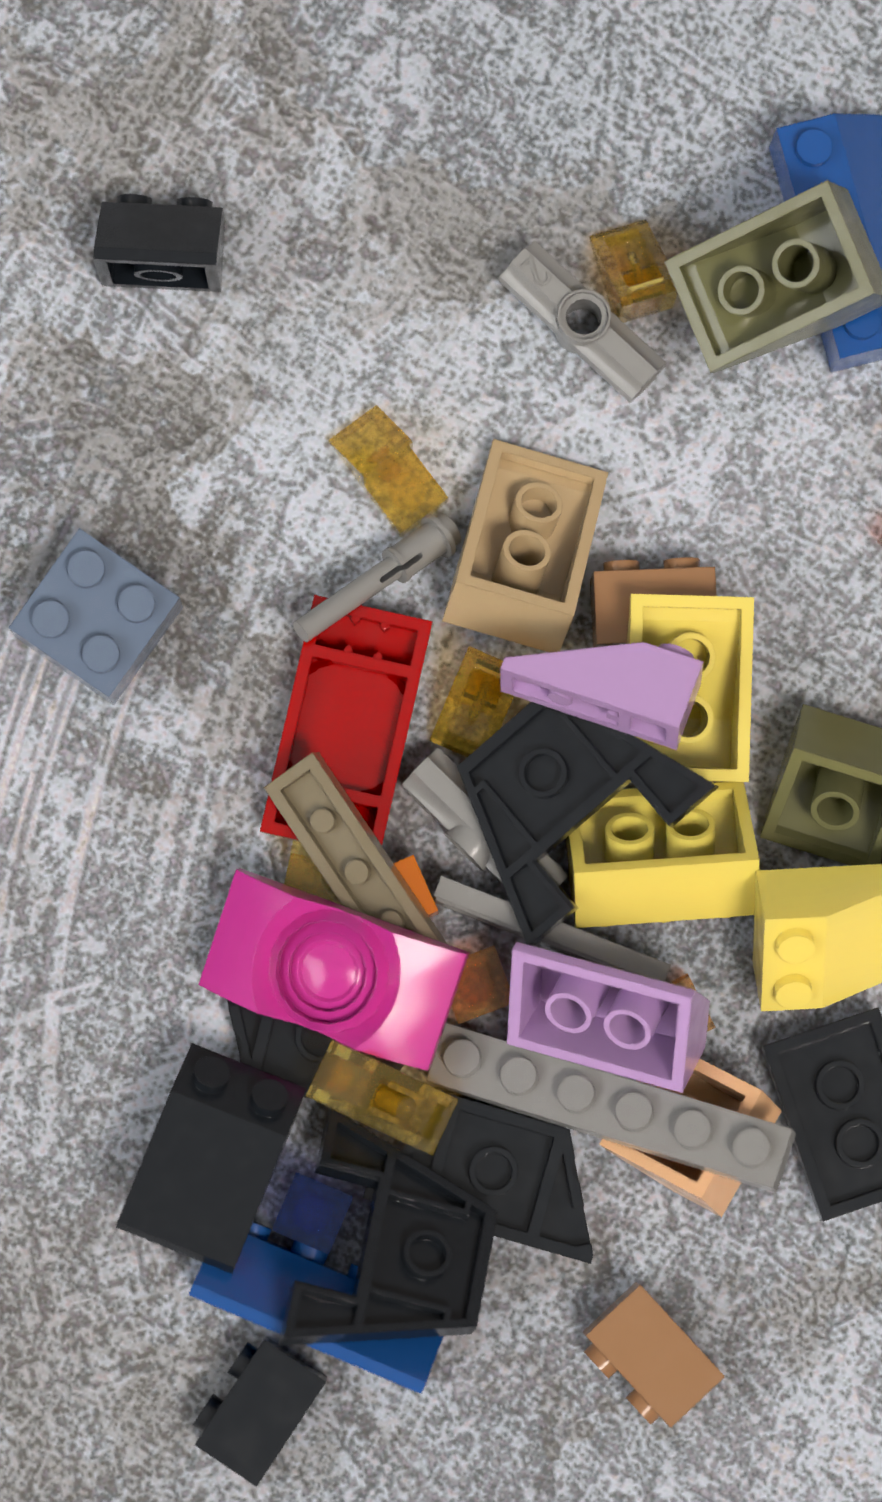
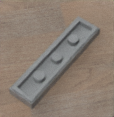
M441 876L433 896L435 904L524 938L510 902ZM560 923L538 942V944L574 958L665 982L671 964L565 923Z

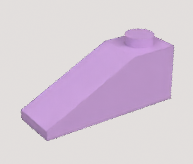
M645 642L505 657L500 668L501 692L677 750L701 685L703 661L694 659L692 653L677 645L665 643L658 647Z

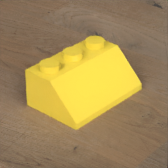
M744 782L713 783L719 788L673 827L668 826L637 788L622 789L566 838L571 899L578 907L573 912L575 928L655 922L666 923L671 921L754 915L756 870H759L760 860Z

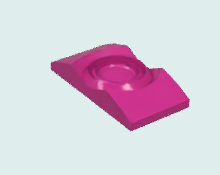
M238 868L235 871L198 985L257 1014L301 1025L322 1033L353 1050L407 1066L429 1070L469 952Z

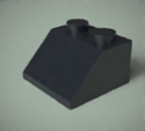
M122 194L116 197V202H101L93 260L102 286L221 292L225 232L223 208L212 207V201L198 197L179 198L176 205L152 204V198L139 194Z

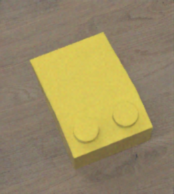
M630 594L627 644L645 642L658 647L665 643L673 644L688 650L693 654L694 659L703 661L701 685L677 750L639 737L637 738L708 781L749 782L754 597Z
M882 864L756 870L752 962L761 1011L824 1008L882 983Z

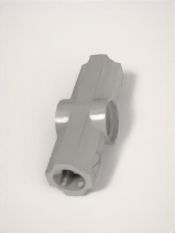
M535 240L511 261L499 277V282L555 333L557 341L564 349L578 354L629 403L638 397L666 366L667 363L610 311L609 304L602 295L584 287ZM575 310H587L594 314L598 320L599 327L590 334H578L568 326L566 317Z
M437 748L402 783V787L429 815H432L447 830L444 833L446 837L466 858L481 871L487 869L503 885L457 765ZM548 854L540 860L559 885L569 876L562 869L563 867Z

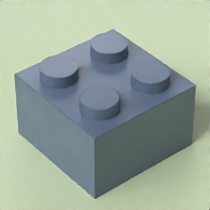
M79 528L8 628L21 642L109 703L115 705L183 609L180 597Z

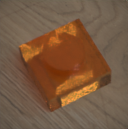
M495 946L468 955L451 1006L457 1025L509 1006L510 986Z

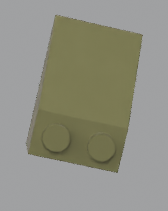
M828 180L664 261L710 373L722 371L837 328L882 306V269L848 189Z

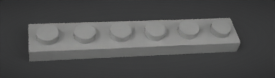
M448 1023L445 1025L426 1079L430 1085L774 1193L778 1191L796 1136L794 1130L788 1127L602 1070L507 1044V1041Z

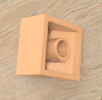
M699 1059L683 1093L641 1082L771 1123H775L782 1112L759 1088L702 1059ZM602 1139L599 1143L604 1149L671 1191L720 1217L725 1213L741 1182L611 1141Z

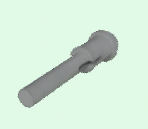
M439 513L436 516L431 514L424 516L418 529L392 547H387L383 550V560L294 621L293 627L297 635L305 642L310 641L394 581L398 580L401 583H406L411 580L412 576L439 557L450 558L456 552V546L461 543V534L455 523L444 513Z

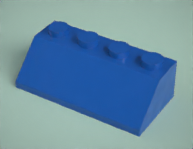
M834 113L776 128L769 145V150L783 201L827 180L848 189L882 269V115ZM882 306L842 326L820 334L831 373L882 360Z
M254 1221L233 1274L202 1262L188 1295L281 1334L290 1287L295 1280L353 1295L358 1265L351 1263L348 1273L342 1272L325 1264L329 1253L296 1239L291 1249L268 1240L272 1229ZM443 1336L304 1345L422 1394Z

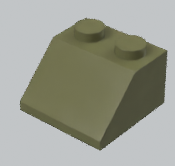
M803 704L783 756L760 838L850 866L880 864L882 859V728Z

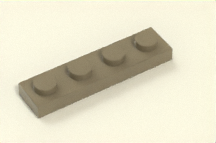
M319 752L311 753L263 787L342 906L447 944Z

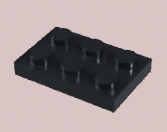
M879 1007L761 1046L787 1126L796 1133L793 1143L820 1221L824 1222L882 1202V1016Z

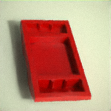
M314 595L311 609L322 603L327 597ZM360 605L310 641H303L271 782L311 753L319 752L382 845L433 621ZM268 795L260 832L299 841Z

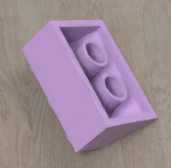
M516 942L512 949L507 1044L683 1093L706 1046L710 1000L696 990Z

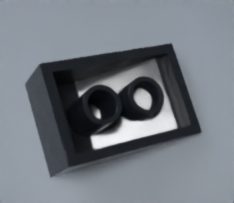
M191 1043L125 1201L116 1228L233 1274L294 1125L307 1088Z

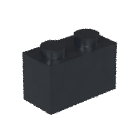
M267 1336L258 1348L250 1342L246 1343L227 1372L237 1379L224 1400L213 1394L193 1423V1426L202 1431L195 1446L256 1487L327 1381L326 1376L283 1347L278 1346L277 1343Z

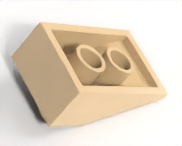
M493 439L442 621L549 653L559 652L574 618L608 472Z

